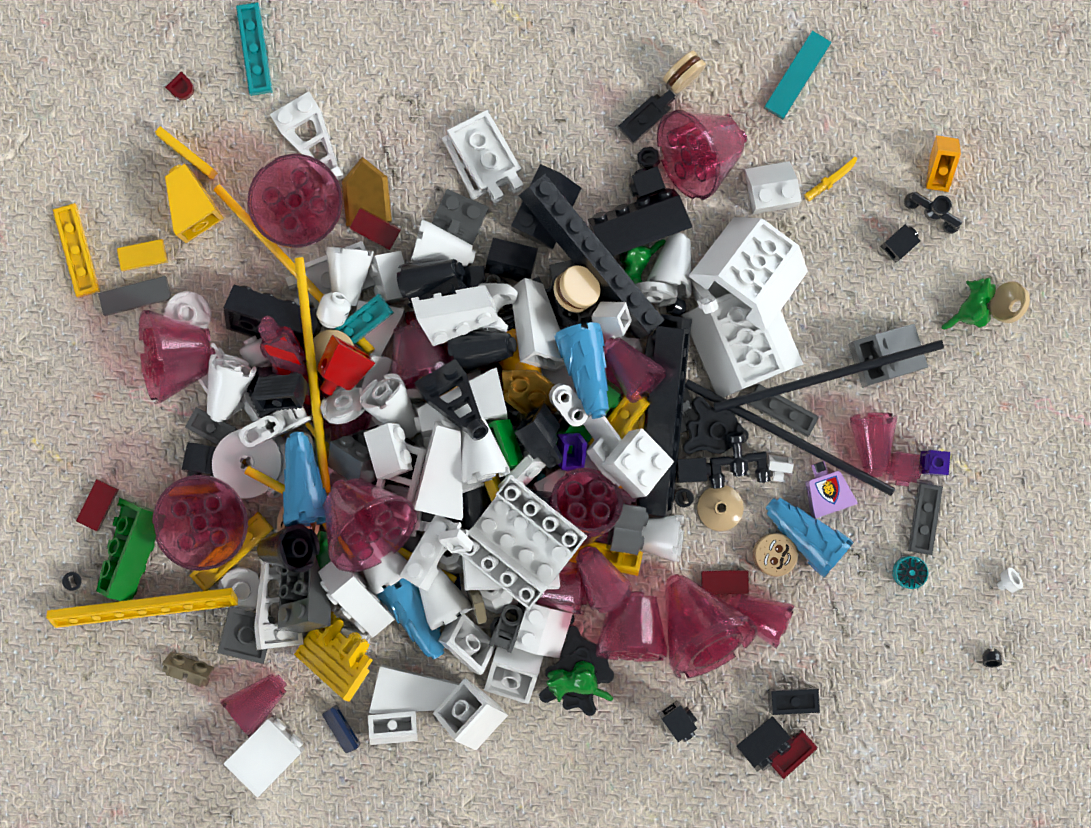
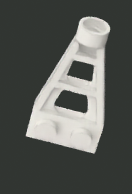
M309 91L270 114L282 136L323 175L328 185H332L344 177L337 165L322 112ZM311 120L316 128V136L306 142L296 135L295 128ZM322 142L327 156L321 160H316L310 153L309 148Z
M260 559L261 573L254 625L257 650L303 645L302 633L278 629V624L269 623V606L272 603H279L280 597H268V582L270 580H277L280 587L281 567L272 564L273 568H270V563Z

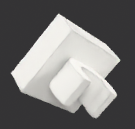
M768 454V469L773 471V481L783 482L784 472L792 473L794 465L792 458Z
M460 522L451 524L449 531L440 532L438 541L452 554L471 551L474 543L468 538L469 531L467 529L460 530Z

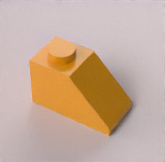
M936 135L930 153L926 189L949 192L961 155L959 139Z

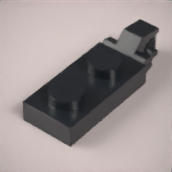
M670 89L661 97L658 94L652 95L620 123L618 128L634 144L671 110L668 105L675 100L676 95Z

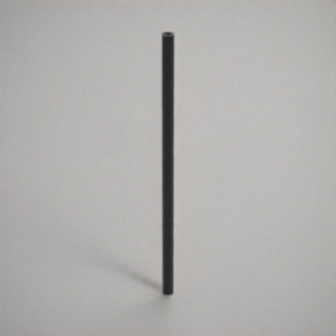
M938 340L713 404L715 412H720L944 349L943 341Z
M689 379L685 384L686 389L713 403L727 400ZM741 406L727 409L889 496H892L895 488Z

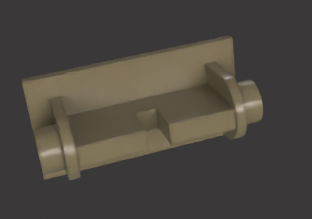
M172 652L169 653L162 663L164 665L162 672H165L166 676L182 680L185 673L188 674L186 682L199 687H207L210 680L209 676L214 670V667L207 665L203 661H195L186 658L182 654Z

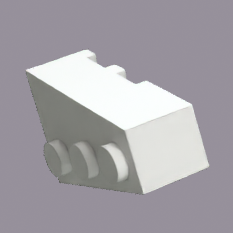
M485 285L456 290V294L441 296V293L433 294L434 298L419 300V297L411 298L416 318L433 346L445 343L452 338L467 334L470 331L499 320L493 299Z

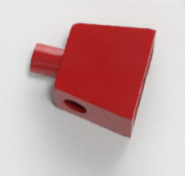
M332 335L317 367L319 373L325 378L320 390L332 396L338 386L348 391L352 390L374 366L375 362L367 353Z

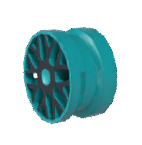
M905 556L898 559L892 569L895 582L899 586L908 589H917L923 586L929 575L925 562L914 556Z

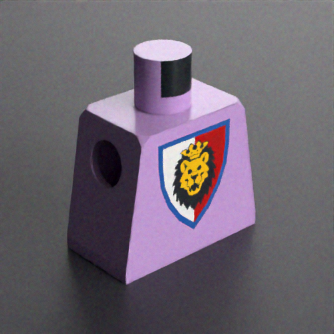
M825 461L811 465L815 478L806 481L805 484L810 513L813 518H819L858 504L840 471L828 473Z

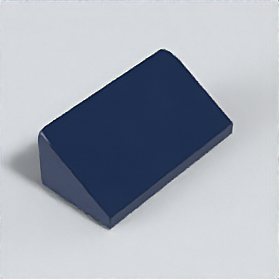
M338 705L333 706L322 714L345 753H349L360 746V741Z

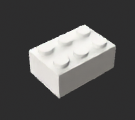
M341 554L318 572L322 579L320 584L327 592L326 595L334 605L339 604L342 607L340 609L349 620L353 618L356 621L354 622L362 633L367 631L374 637L395 620L386 605H383L377 595L371 592L368 582Z

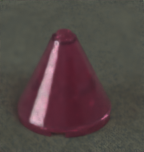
M675 574L667 579L665 600L669 666L675 677L680 679V673H685L687 678H694L713 671L735 658L736 655L733 651L741 644L744 648H747L755 639L758 628L752 618L684 575L679 576V574Z

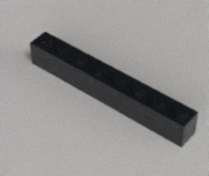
M546 174L542 175L518 195L576 266L587 268L594 275L600 285V296L605 302H626L632 319L628 330L636 339L649 335L664 321L654 306Z
M657 326L653 333L652 340L653 344H655V350L650 359V366L653 370L652 377L648 381V390L650 391V400L648 402L650 405L646 408L648 421L644 426V431L674 462L647 496L637 498V506L646 508V513L650 515L666 517L671 515L673 510L691 331L689 328Z

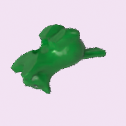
M665 239L656 241L651 248L640 246L620 253V261L624 264L623 270L635 284L642 282L641 274L650 261L651 256L665 244Z
M991 278L966 281V284L970 287V295L961 305L958 313L942 325L941 328L943 330L952 328L959 321L975 325L978 328H982L990 322L991 313L987 308V304L993 299L996 291V285L991 284Z
M587 661L576 663L571 672L559 669L548 673L550 680L547 681V685L553 695L556 696L558 702H561L563 695L568 692L593 694L608 701H613V697L607 691L598 688L597 678L594 674L595 667Z

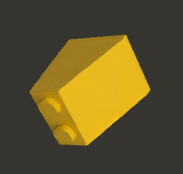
M185 163L183 165H176L169 170L165 180L173 232L182 241L188 243L223 220L224 217L195 173Z

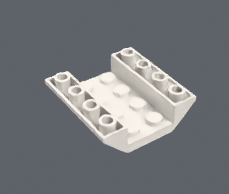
M733 217L690 273L689 277L706 290L716 281L752 308L746 319L765 332L808 270L799 245L764 219Z
M732 293L717 298L718 309L711 313L704 314L703 309L697 307L682 315L685 318L692 319L690 335L714 392L723 398L803 365L781 310L765 332L746 319L752 308Z
M510 475L496 493L495 499L476 524L469 530L468 538L474 542L471 551L459 552V554L530 610L588 536Z

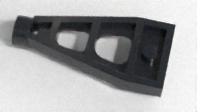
M456 359L414 382L416 389L427 404L466 432L473 440H480L487 435L489 429L481 418L467 374ZM456 386L461 390V396L449 403L439 397ZM468 404L471 412L460 418L454 411Z

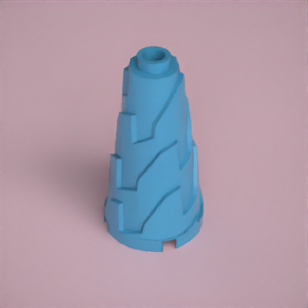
M589 322L587 323L588 329L581 327V324H577L560 330L554 337L560 356L564 360L568 375L572 378L577 396L581 399L586 415L591 416L592 419L606 416L605 412L609 410L608 385L605 373L606 362L601 325Z
M304 432L291 433L290 438L286 439L285 444L286 469H284L283 523L286 527L293 524H303L307 527L310 526V523L316 522V525L326 523L332 520V512L329 507L325 487L323 488L319 466L316 465L312 444L309 442V437L304 435Z
M773 498L766 506L768 510L767 515L778 526L777 529L796 545L797 549L809 561L808 564L823 578L826 577L854 543L837 529L834 530L820 520L814 519L798 506L794 507L782 498L778 500Z
M404 578L392 586H382L384 591L376 594L383 605H386L397 623L402 625L412 642H415L427 657L436 659L443 655L445 647L438 641L441 636L440 627L435 630H431L429 627L419 587Z

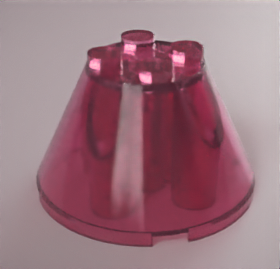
M674 110L663 116L657 130V147L662 148L664 159L661 160L662 165L675 187L691 199L700 198L705 200L714 195L742 156L744 143L747 142L746 133L740 130L730 114L718 115Z
M287 154L275 158V160L257 172L248 191V211L255 227L269 241L287 248L307 247L323 240L336 226L342 211V191L336 176L323 162L304 154Z
M143 310L141 312L138 333L139 341L143 340L144 353H140L143 377L150 399L156 400L154 404H160L208 375L209 359L211 355L215 354V350L213 347L210 348L209 328H202L150 310Z
M192 475L177 480L164 490L155 505L152 524H154L156 542L167 558L183 568L202 571L218 568L226 564L239 552L247 535L248 518L242 499L229 484L208 475Z
M362 478L336 481L332 485V491L328 494L323 504L329 558L336 568L345 572H358L370 569L382 563L380 559L391 551L395 554L410 538L417 522V511L414 509L411 501L364 481Z

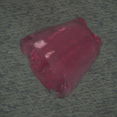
M417 319L411 320L410 325L397 327L393 330L394 339L390 374L399 375L406 389H416L414 382L454 360L453 355L449 356L447 341L433 346Z
M577 468L566 472V475L561 477L554 485L550 506L588 536L581 545L586 546L595 542V540L616 525L622 513L623 497L616 483L613 484L611 480L602 475L601 471L592 468Z
M637 591L630 592V596H625L622 593H612L596 645V656L615 661L619 657L621 660H634V662H657L667 658L668 648L657 597L644 596V592Z

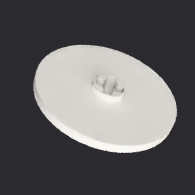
M251 429L248 431L247 437L250 441H255L258 439L259 434L256 430ZM236 430L225 436L216 447L212 458L213 475L217 484L226 493L242 499L256 498L265 494L271 488L245 475L244 472L247 467L244 468L243 460L251 458V467L278 480L282 471L281 451L273 439L253 447H245L240 441V430Z

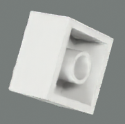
M641 428L628 431L601 466L632 498H638L649 494L674 461Z

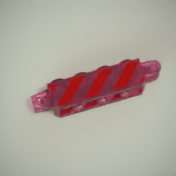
M268 315L262 317L261 323L258 326L262 337L260 350L263 356L270 360L273 373L276 375H288L291 372L301 373L309 384L306 355L292 329L285 326L279 328L276 321ZM318 376L320 401L322 402L324 397L327 399L330 395L320 390L322 381ZM308 387L303 407L307 415L310 416L312 415L310 389ZM322 414L324 429L331 427L332 423L325 420Z

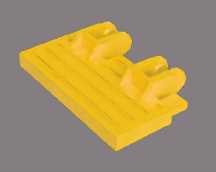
M331 611L330 626L309 631L303 640V645L298 647L294 655L343 700L350 702L370 671L368 667L373 659L366 655L370 644L365 638L361 639L362 637L358 632L350 633L348 638L340 633L344 622L340 617L336 618L337 616Z

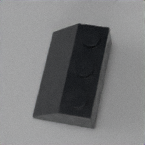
M540 164L531 184L546 174L573 207L582 188L562 173ZM522 201L511 225V231L553 250L556 241Z

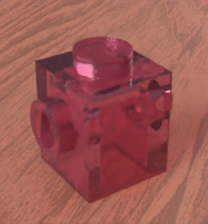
M893 452L891 454V461H888L886 466V474L889 475L888 480L895 481L896 486L909 487V483H917V479H920L922 466L919 465L920 455Z

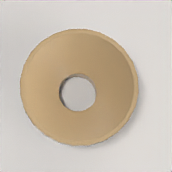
M1012 281L1002 284L996 289L995 295L990 301L989 310L991 315L1003 323H1013L1019 320L1029 307V292L1018 282ZM1020 301L1021 306L1019 310L1012 312L1013 304Z

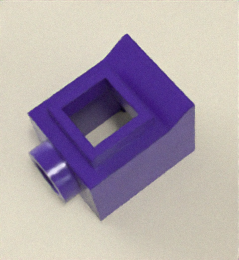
M580 433L557 434V447L563 457L561 463L558 464L561 470L573 472L576 469H585L587 442ZM569 446H573L572 454H567Z
M921 451L919 474L949 475L950 452Z

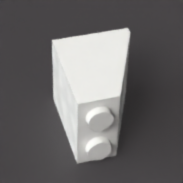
M466 678L433 712L434 716L455 741L474 750H477L508 716L496 701Z
M270 717L224 763L257 798L305 750L302 747V740L295 734L291 736L285 730L287 728L286 725L279 718L274 719Z

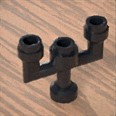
M911 192L904 198V205L908 209H915L919 205L924 207V214L928 220L937 221L940 218L943 219L944 232L954 234L959 230L962 221L949 213L952 203L948 197L941 195L930 201L918 192Z
M734 432L727 434V442L732 444L733 457L709 458L711 465L709 483L711 488L725 487V475L722 473L721 466L730 465V472L733 473V476L741 477L747 475L749 470L748 462H757V469L755 470L757 482L765 483L771 481V470L768 469L766 451L743 455L741 443L746 440L745 433Z

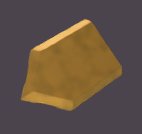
M361 157L342 180L346 227H350L360 207L387 222H392L388 177L364 157Z
M502 370L504 401L525 416L526 413L543 403L547 405L552 414L557 411L549 399L550 390L555 384L537 370ZM566 393L562 394L561 401L566 399Z

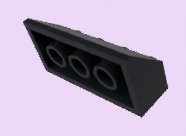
M665 188L651 197H640L631 204L618 205L609 212H598L588 219L591 231L612 256L692 228L681 197L674 188Z
M233 285L223 307L226 329L249 337L256 335L257 339L265 338L268 343H271L267 337L269 335L277 338L285 337L287 341L298 344L302 353L305 354L300 305L291 300L284 301L275 298L270 293L253 291L248 286ZM310 307L314 339L321 332L322 324L316 315L317 309ZM288 327V329L290 330V332L285 331V330H283V329H285V328Z

